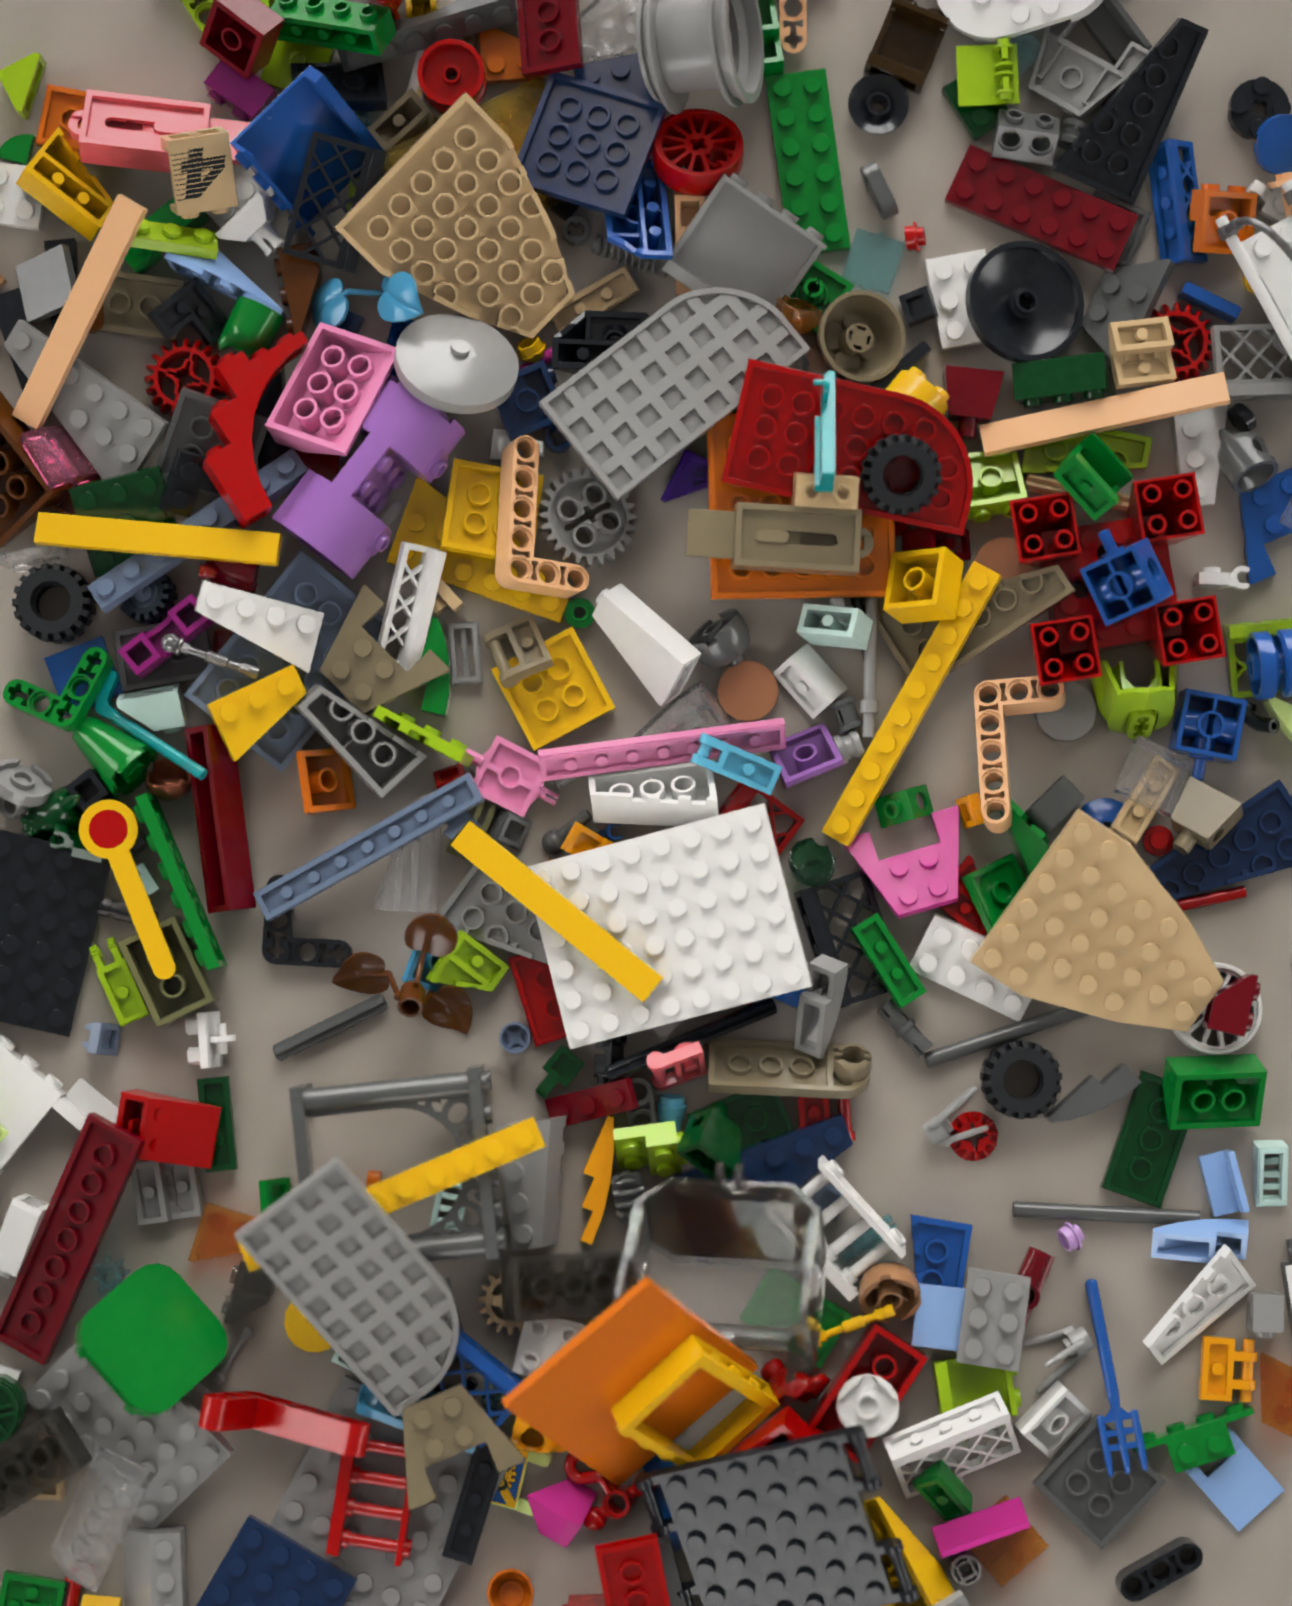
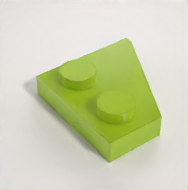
M459 930L457 932V945L453 952L440 957L425 979L432 983L449 984L492 992L510 966L466 932Z

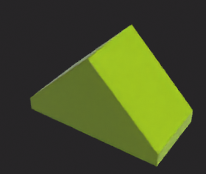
M36 52L0 70V81L16 111L25 120L29 119L46 67L45 60L41 54Z

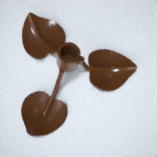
M427 913L416 917L408 924L404 937L406 946L412 950L421 951L415 979L403 984L400 991L392 972L384 970L385 962L383 959L368 952H358L349 956L333 977V984L365 994L384 992L391 984L394 1000L398 1001L397 1008L402 1015L416 1017L421 1013L423 1018L433 1025L457 1030L464 1034L469 1032L473 1015L469 996L462 989L452 985H443L436 993L430 990L425 995V989L420 983L426 954L429 953L435 957H443L452 953L457 945L458 935L456 929L445 916L437 913Z

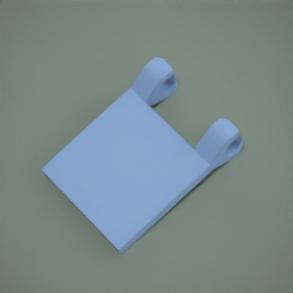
M919 1283L921 1305L916 1313H914L910 1345L958 1351L966 1288Z
M1227 1427L1236 1454L1225 1458L1207 1476L1198 1466L1185 1470V1472L1239 1532L1284 1491V1488L1246 1447L1235 1432Z

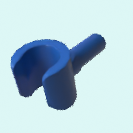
M611 823L605 829L595 832L610 841L620 840L624 836L614 837L610 833L612 826L622 824Z

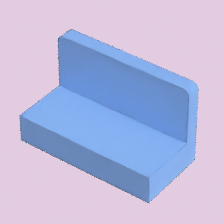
M1223 1149L1197 1156L1212 1216L1219 1217L1238 1211L1242 1213L1250 1212L1235 1152L1230 1149Z

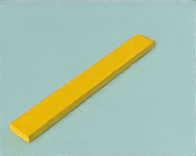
M38 512L33 542L36 545L278 566L282 535L271 532Z
M472 821L466 824L450 844L643 1003L664 979L658 972Z

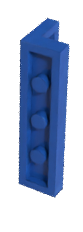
M1176 139L1161 141L1149 169L1160 260L1170 259L1175 265L1184 262L1199 264L1208 262L1207 253L1196 252V254H1192L1191 240L1192 242L1194 240L1195 221L1191 223L1187 218V210L1190 213L1192 189H1199L1193 143ZM1179 150H1182L1184 163L1180 160ZM1183 180L1187 185L1188 193L1183 188Z

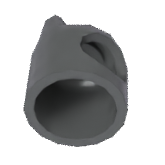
M1226 428L1219 430L1221 441L1217 455L1219 466L1236 492L1244 493L1257 489L1276 474L1278 463L1269 454L1264 440L1257 433L1250 431L1232 433Z

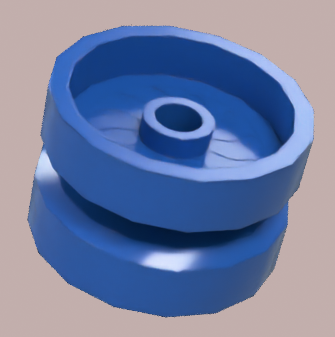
M1292 628L1279 629L1274 637L1267 631L1251 632L1248 635L1246 665L1251 692L1256 700L1273 699L1278 691L1285 698L1292 697Z

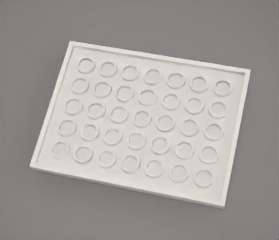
M765 803L528 866L664 977L643 1003L536 916L570 1049L813 986Z

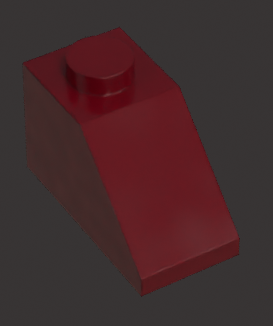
M929 528L901 532L902 551L947 547L962 561L971 560L969 529L964 530L963 536Z

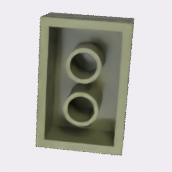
M172 916L159 923L176 964V972L170 979L162 980L154 975L138 933L118 942L157 1027L168 1025L219 1000L204 967H201L194 953L196 949L184 930L180 916Z

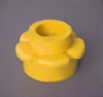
M537 335L533 339L529 337L523 339L517 345L519 359L529 363L537 362L544 356L546 343L541 341Z

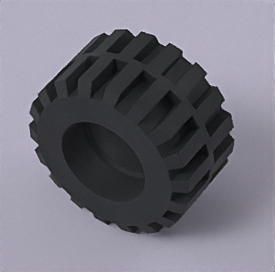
M893 434L885 439L876 441V445L868 449L866 452L868 454L861 463L862 472H860V479L863 483V490L868 495V498L879 508L892 514L908 515L910 512L916 513L921 511L920 508L923 506H928L931 503L932 497L937 496L939 492L937 489L939 483L942 484V476H940L942 467L941 463L938 462V456L935 451L924 441L906 434ZM896 456L910 457L916 462L919 469L916 484L904 493L891 491L883 481V471L886 464Z
M44 563L41 564L39 569L36 567L29 569L30 574L27 577L22 575L19 579L22 581L20 587L15 586L13 591L17 596L16 599H12V606L16 607V611H14L15 618L21 622L20 626L28 631L29 634L45 642L62 644V641H73L76 635L82 636L85 633L83 630L85 626H91L93 622L90 620L91 615L96 613L93 602H96V600L87 588L89 583L75 570L58 563H54V565ZM61 586L69 592L70 607L67 613L60 619L47 621L39 612L40 598L48 589Z
M1013 1040L999 1045V1048L992 1050L989 1053V1058L984 1060L982 1065L984 1067L983 1073H980V1079L982 1080L981 1089L987 1097L985 1099L998 1112L1016 1119L1036 1118L1040 1113H1046L1049 1110L1048 1107L1051 1104L1054 1105L1058 1100L1056 1096L1057 1093H1061L1062 1088L1060 1086L1062 1073L1058 1070L1060 1066L1057 1060H1054L1052 1057L1053 1054L1041 1045L1029 1041ZM1017 1061H1026L1032 1064L1038 1074L1036 1089L1025 1098L1013 1097L1004 1087L1005 1071L1012 1063Z

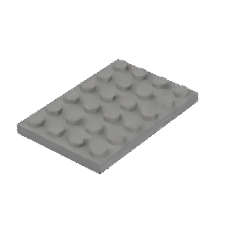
M75 1343L26 1392L28 1403L60 1436L66 1437L67 1444L149 1529H155L224 1463L236 1449L218 1431H210L198 1427L200 1412L185 1396L158 1417L129 1414L123 1409L126 1404L84 1357L80 1360L75 1351V1348H77Z

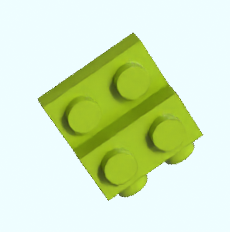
M984 450L968 453L973 474V494L967 520L973 519L977 523H983L990 520L992 515L1004 514L1005 517L1011 518L1009 501L1028 498L1017 451L985 457Z
M675 1121L613 1129L618 1168L636 1170L642 1166L649 1165L651 1176L658 1175L661 1177L682 1172L681 1166L687 1165V1161L676 1152L683 1132H676Z

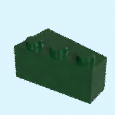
M1104 351L1012 364L1014 400L1020 405H1024V408L1042 407V403L1062 405L1072 403L1073 401H1092L1116 395L1111 361Z

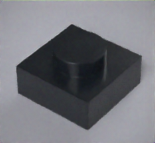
M927 285L899 296L908 326L913 327L938 317L931 288Z

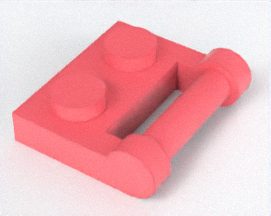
M699 1041L681 1043L674 1050L665 1054L658 1051L651 1052L646 1059L647 1066L653 1073L651 1077L652 1086L658 1091L672 1088L708 1074L704 1053ZM673 1067L674 1071L665 1072V1069Z

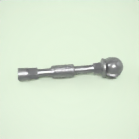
M166 634L161 639V647L168 653L176 652L175 655H179L180 652L186 655L191 654L203 658L205 662L224 669L228 667L239 671L238 673L253 679H257L259 674V667L243 662L241 664L230 660L228 656L192 647L191 644L184 642L183 637L180 639L175 634Z

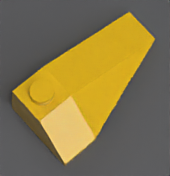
M880 1496L864 1500L877 1541L895 1537L901 1539L904 1547L902 1554L912 1584L917 1586L919 1598L912 1603L897 1602L894 1603L895 1606H933L953 1594L955 1591L942 1566ZM882 1555L893 1588L900 1587L890 1556Z

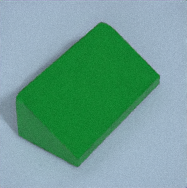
M943 1460L935 1462L913 1481L912 1485L944 1521L972 1513L973 1497L971 1492Z

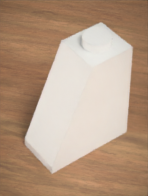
M27 1193L12 1199L0 1230V1276L11 1279L12 1276L18 1277L49 1203Z

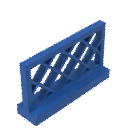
M459 1328L455 1354L460 1359V1369L447 1370L444 1376L461 1374L462 1385L466 1390L467 1373L478 1372L483 1376L485 1389L470 1390L468 1392L471 1395L486 1394L487 1411L485 1412L492 1421V1416L500 1415L494 1422L500 1427L511 1412L507 1409L492 1411L490 1394L503 1393L507 1395L524 1380ZM464 1362H466V1363H467L470 1367H472V1368H466V1369H465V1363H464ZM444 1377L440 1381V1391L445 1390ZM489 1382L496 1388L489 1389ZM427 1393L426 1395H424V1396H423L422 1398H420V1399H425V1398H427V1397H429V1396H432V1395H434V1394H428V1393ZM486 1442L478 1446L482 1449L485 1446Z

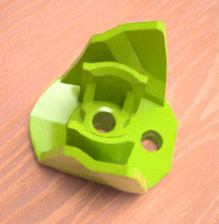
M1158 659L1154 660L1155 672L1149 676L1150 686L1148 688H1135L1125 678L1123 661H1119L1111 670L1108 660H1100L1102 677L1090 678L1098 711L1105 718L1109 730L1117 733H1127V737L1132 740H1141L1149 737L1153 731L1166 727L1170 723L1177 696L1178 665L1168 666V687L1163 685L1161 665Z

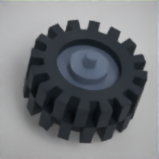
M164 574L121 603L120 609L128 617L140 624L151 625L154 624L153 621L161 623L163 621L161 617L168 616V609L176 606L172 600L178 599V594L173 591L177 588L171 582L172 579Z

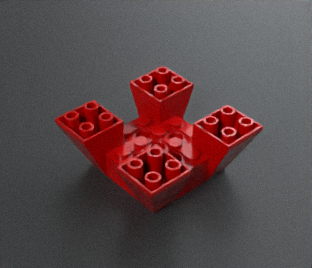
M1195 472L1133 481L1127 518L1090 525L1077 526L1073 498L1069 492L1009 501L1019 563L1040 567L1041 569L1058 564L1071 584H1081L1085 589V596L1083 598H1078L1071 594L1048 609L1049 621L1029 625L1039 686L1102 677L1098 651L1139 644H1147L1163 667L1226 657L1216 595L1177 601L1168 546L1205 534ZM1105 529L1110 530L1117 547L1122 545L1127 547L1148 537L1174 594L1158 604L1121 619L1119 623L1105 626L1079 569L1098 560L1097 550L1104 549L1098 533Z

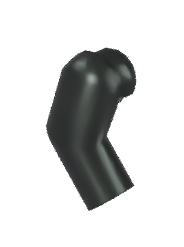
M1247 702L1244 723L1258 732L1277 733L1280 728L1278 719L1255 715L1257 710L1256 704Z

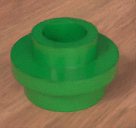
M575 598L565 607V619L573 628L583 629L594 621L592 614L595 609L587 599ZM583 608L586 611L583 618H576L574 616L575 609Z

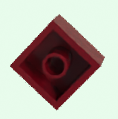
M213 0L199 44L248 80L269 64L285 19L260 0Z

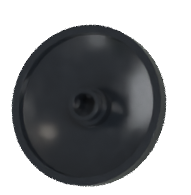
M1014 241L1000 245L986 254L976 264L967 282L965 304L970 324L981 342L992 352L1006 360L1020 363L1053 358L1072 343L1080 330L1084 316V298L1079 280L1070 265L1058 253L1044 245L1030 241Z

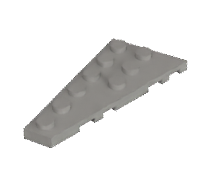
M19 319L3 346L28 379L49 337L25 320ZM77 357L51 409L102 479L141 470L170 424Z
M473 865L438 914L445 916L454 926L456 932L462 930L473 939L548 965L536 915L478 867Z

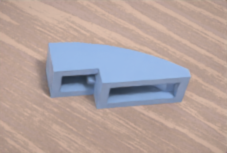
M1202 1219L1153 1228L1151 1258L1209 1263L1220 1248L1226 1244L1238 1259L1246 1260L1249 1220Z

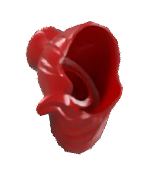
M777 1358L767 1362L760 1370L761 1377L769 1383L780 1404L778 1407L787 1406L796 1400L807 1403L810 1399H816L830 1383V1379L825 1373H819L811 1377L796 1369L785 1368L783 1362Z

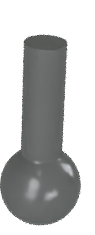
M584 809L560 830L546 832L542 838L543 849L549 854L561 853L563 849L560 847L575 821L585 825L593 819L590 812Z

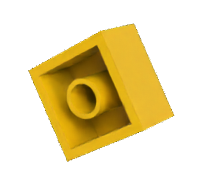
M947 547L893 552L883 610L901 624L955 619L964 561Z

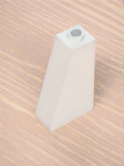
M620 583L610 590L608 588L604 589L596 598L597 606L592 614L593 618L655 701L661 707L680 695L702 653L623 584Z

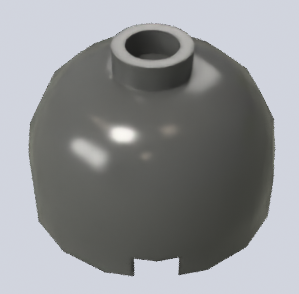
M731 608L719 613L722 618L712 624L711 619L708 620L689 639V642L702 653L699 661L709 667H723L726 665L733 667L745 657L743 653L749 644V629L737 609Z

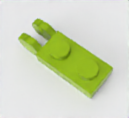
M113 936L107 939V945L116 962L106 966L102 951L96 944L89 947V950L98 969L96 970L116 1018L120 1026L124 1027L151 1013L118 942Z

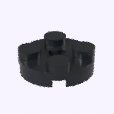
M1258 77L1242 83L1234 91L1229 100L1228 121L1232 129L1239 136L1248 140L1251 138L1256 140L1258 136L1256 133L1259 127L1272 116L1290 114L1291 104L1287 94L1277 83L1270 81L1267 77ZM1253 103L1264 105L1266 115H1253Z

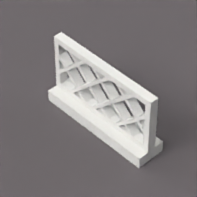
M999 1391L882 1438L906 1499L920 1494L913 1485H907L913 1476L918 1477L927 1470L919 1468L924 1460L933 1462L931 1466L938 1460H943L946 1465H950L951 1471L959 1478L1021 1452L1011 1424L1009 1412ZM982 1436L991 1438L986 1446L978 1445ZM1000 1440L1011 1443L999 1449L995 1448ZM953 1448L962 1450L957 1458L949 1456ZM971 1452L979 1453L977 1458L970 1461L966 1460Z

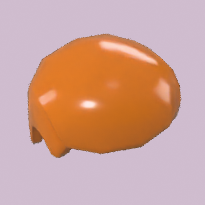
M508 1568L499 1571L488 1583L486 1591L487 1601L490 1606H531L534 1597L531 1580L525 1573L517 1569Z

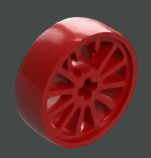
M692 108L685 109L677 115L671 114L663 120L654 140L651 155L654 171L658 178L674 191L691 196H708L723 174L730 177L734 172L739 176L744 158L742 134L732 120L716 111Z

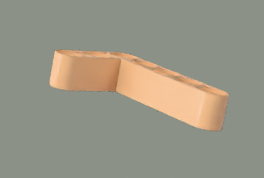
M522 435L507 444L501 454L495 578L498 584L506 589L558 598H570L587 588L590 581L589 574L586 569L577 564L534 557L539 445L533 437ZM517 448L523 452L524 458L519 455ZM515 477L521 481L522 487L517 484ZM514 507L519 510L521 517L516 515ZM512 536L517 539L519 547L513 543ZM511 566L516 570L517 577L512 574ZM539 571L544 574L546 582L541 580ZM567 576L572 579L573 587L569 584Z
M1038 676L983 681L974 690L981 812L985 826L993 833H1003L1012 824L1005 716L1059 710L1066 702L1063 683L1039 686ZM1049 689H1056L1059 691L1058 694L1053 697H1046L1043 695ZM1018 692L1028 694L1022 700L1013 699V696ZM987 695L996 696V699L991 703L982 702V699ZM991 723L999 725L992 732L983 730L985 726ZM992 752L1001 754L995 761L985 759ZM994 781L1003 783L998 790L987 789L988 785ZM997 810L1005 813L998 820L989 818L990 814Z

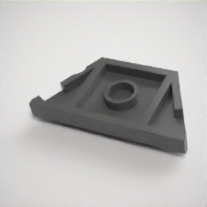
M1162 259L1115 268L1113 273L1105 270L1083 317L1081 326L1109 357L1108 325L1110 322L1150 318L1175 266L1172 260Z

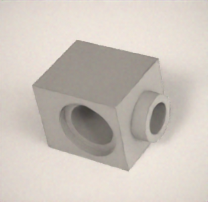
M1249 1291L1247 1293L1246 1329L1256 1332L1255 1337L1275 1338V1333H1284L1285 1295L1279 1292Z

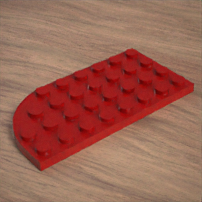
M748 358L721 482L792 498L794 472L814 473L815 416H820L822 386L813 385V380H823L824 375ZM835 378V475H850L860 478V472H862L861 463L866 458L868 449L876 445L875 442L879 439H885L893 434H906L927 443L937 454L938 462L941 463L942 470H940L942 484L939 483L937 489L939 492L937 496H933L930 500L931 503L920 508L921 511L900 515L888 513L879 508L864 492L861 479L859 481L857 509L862 510V514L963 536L973 494V474L966 446L954 426L937 409L913 396ZM907 456L892 458L886 464L883 471L885 485L896 493L909 491L916 484L919 476L916 462Z

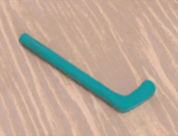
M111 670L96 697L95 711L199 780H203L208 773L207 769L112 707L111 699L120 680V674Z

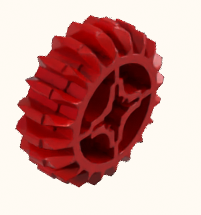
M1178 302L1172 305L1171 311L1167 304H1162L1160 312L1154 309L1150 318L1168 316L1169 322L1181 323L1188 327L1184 331H1179L1170 324L1174 341H1180L1185 338L1178 348H1171L1172 358L1178 364L1183 365V367H1175L1177 379L1174 382H1178L1179 378L1183 381L1190 379V376L1192 378L1200 377L1199 370L1206 372L1210 367L1206 361L1213 360L1212 352L1209 351L1212 350L1211 340H1208L1211 338V331H1206L1205 329L1211 323L1210 319H1205L1201 322L1199 317L1202 315V311L1198 310L1192 315L1190 314L1191 305L1188 304L1183 311H1180ZM1193 337H1196L1198 353L1193 361L1190 357L1191 351L1189 350L1188 342Z
M184 338L182 347H179L176 340H172L171 345L173 349L168 350L165 345H162L160 349L164 355L159 357L154 353L151 356L157 363L156 366L152 364H147L146 369L153 373V375L144 377V381L152 385L146 389V393L149 396H154L151 400L154 406L161 405L159 410L161 414L165 415L171 410V419L182 387L203 392L205 395L216 398V395H226L223 388L219 387L220 384L214 376L217 361L221 357L219 354L212 355L213 348L210 345L202 350V342L200 340H196L192 348L188 338ZM189 357L185 359L181 367L176 369L169 368L173 362ZM198 359L207 364L210 371V383L197 376ZM186 374H189L195 382L187 383V386H184L179 379L183 376L186 378ZM163 378L175 384L174 393L176 397L174 401L166 397L164 393Z

